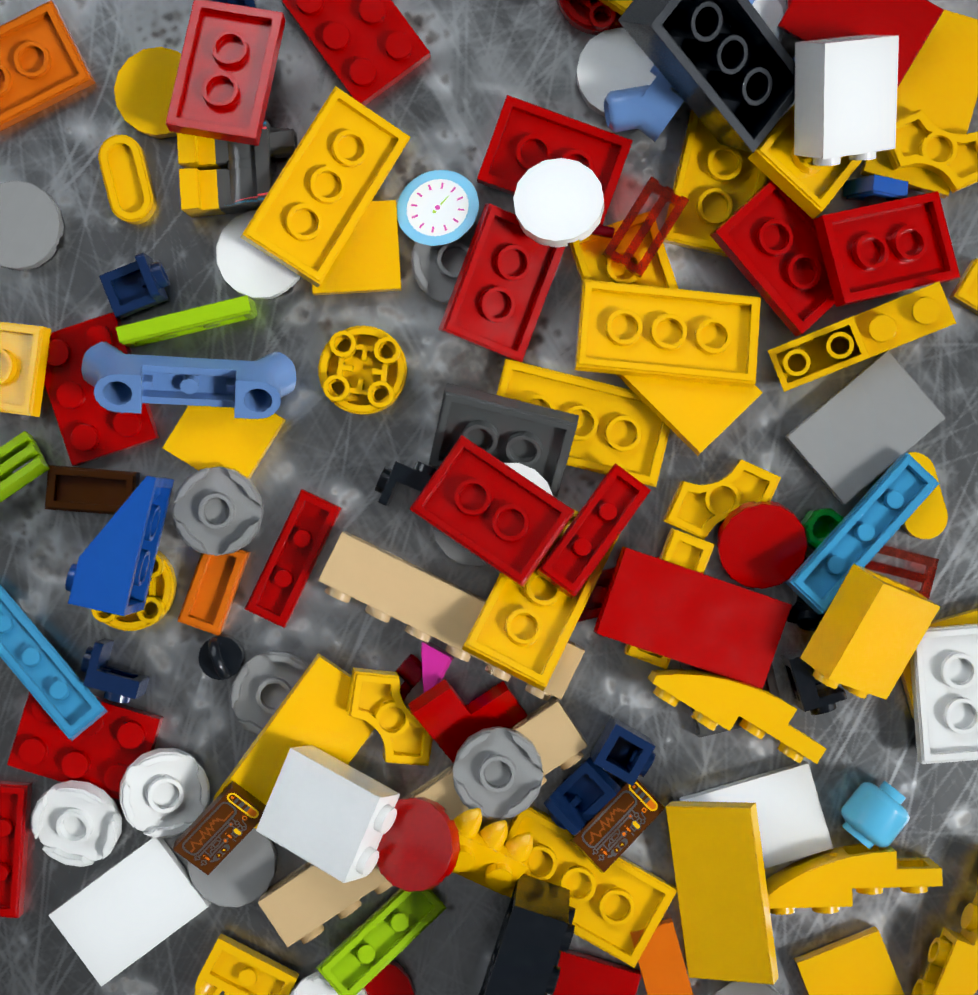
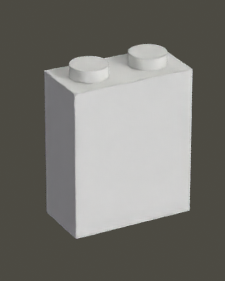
M866 34L795 42L794 155L813 158V165L833 166L841 164V157L849 156V160L876 159L877 151L895 149L899 35Z
M313 745L292 747L287 754L256 831L339 881L347 883L369 875L376 866L379 859L377 848L383 834L392 827L396 819L397 809H395V805L400 793Z

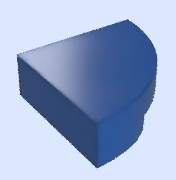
M875 174L856 178L844 183L843 197L851 200L865 201V197L876 195L885 197L886 201L898 200L907 197L908 181Z

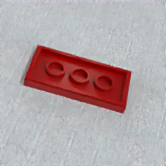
M623 546L593 632L763 689L792 604Z

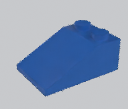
M146 476L79 556L77 564L73 563L71 565L65 584L66 591H70L68 604L120 616L144 610L174 479L156 476Z

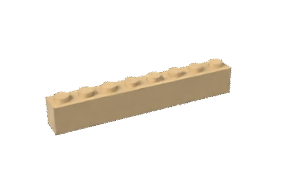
M556 697L551 698L527 714L526 718L509 728L519 731L534 744L542 762V785L547 781L545 778L546 774L558 766L562 770L573 766L584 757L582 750L588 747L585 738ZM453 765L402 798L425 797L436 801L446 809L443 811L450 820L470 810L462 803L454 788ZM306 862L270 886L261 895L258 904L286 946L289 947L298 940L302 944L312 941L325 930L323 925L325 922L336 915L339 919L346 918L362 905L360 901L362 897L373 890L377 895L381 894L393 885L380 873L377 864L369 875L343 883L311 863Z

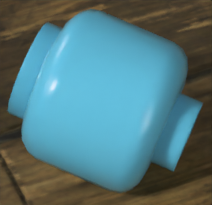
M883 781L879 787L871 782H863L841 808V815L845 820L842 827L870 850L874 845L886 848L909 821L908 811L901 806L906 797L886 781Z

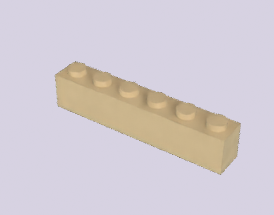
M347 531L341 532L318 581L327 585L325 593L345 603H349L351 597L367 604L365 609L367 614L387 623L393 617L407 624L405 632L422 641L429 642L432 636L446 643L445 651L458 659L469 662L471 656L483 661L462 650V647L486 599ZM569 640L546 688L542 691L527 683L525 690L545 701H549L551 695L562 700L585 653L584 648ZM487 663L486 672L504 681H509L511 674Z

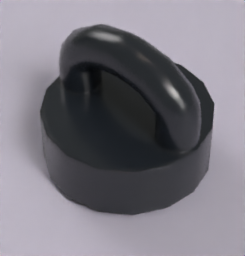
M214 636L207 640L200 648L198 656L199 666L212 679H229L237 674L244 664V649L240 642L232 636Z

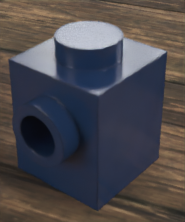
M611 716L590 752V756L595 765L633 786L639 775L644 777L649 771L656 756L653 752L656 746L648 736Z

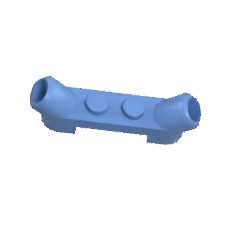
M655 65L650 70L656 76L651 85L610 91L605 97L604 113L606 124L614 133L639 129L655 142L684 102L679 95L671 90L673 86Z
M100 342L86 351L81 368L83 379L95 387L94 396L100 406L109 411L141 414L142 404L150 403L235 408L234 418L263 419L273 415L279 409L281 398L290 394L296 385L294 363L286 355L276 351L256 361L125 354L107 342Z

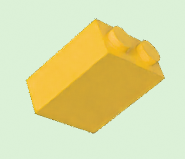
M853 563L800 658L815 669L812 676L828 687L837 689L838 685L841 684L844 689L860 698L865 699L868 694L887 700L940 606L909 586Z

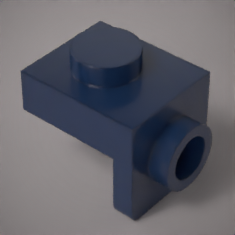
M143 252L135 255V262L99 276L116 318L122 319L169 300L164 287L169 286L170 282L160 260L154 262L151 257Z
M106 638L96 641L93 647L89 646L82 660L81 672L86 673L83 686L105 691L103 696L105 699L119 703H130L131 699H137L146 694L150 677L108 666L114 641Z
M589 756L544 801V805L548 809L551 819L559 827L567 829L575 836L597 812L618 794L621 787L601 767L595 765L591 756Z

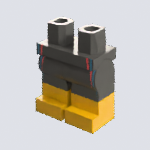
M264 120L259 146L177 133L178 164L184 168L179 169L181 210L191 218L258 210L281 173L277 172L276 158L292 156L298 146L297 133L294 129L272 128L267 120Z

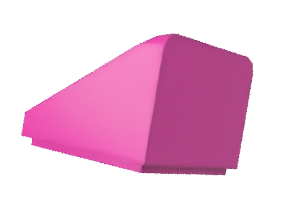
M422 641L423 693L442 681L454 658L445 649L430 641Z

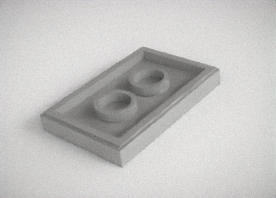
M888 350L876 358L784 438L841 504H846L894 463L901 454L907 452L946 417Z

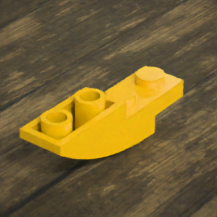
M939 281L768 350V353L785 392L956 324V321Z
M652 670L647 677L651 683L656 685L653 694L674 707L681 701L693 708L694 712L691 717L712 731L716 729L717 725L730 731L740 716L742 717L739 723L740 727L761 740L766 733L780 741L777 750L798 763H801L803 758L806 757L818 764L826 751V748L789 724L797 708L766 690L715 673L699 670Z
M858 843L836 847L794 862L767 878L766 884L771 914H792L795 912L794 908H812V911L816 913L832 914L839 912V907H853L852 889H856V892L861 894L876 895L883 893V888L900 887V890L903 892L919 894L928 892V887L943 886L942 868L930 858H897V851L890 845L886 848L874 845L870 850L864 844Z
M978 890L973 902L968 903L963 910L961 932L958 933L943 927L940 937H936L932 941L927 957L928 967L923 979L920 978L916 981L911 995H974L977 992Z

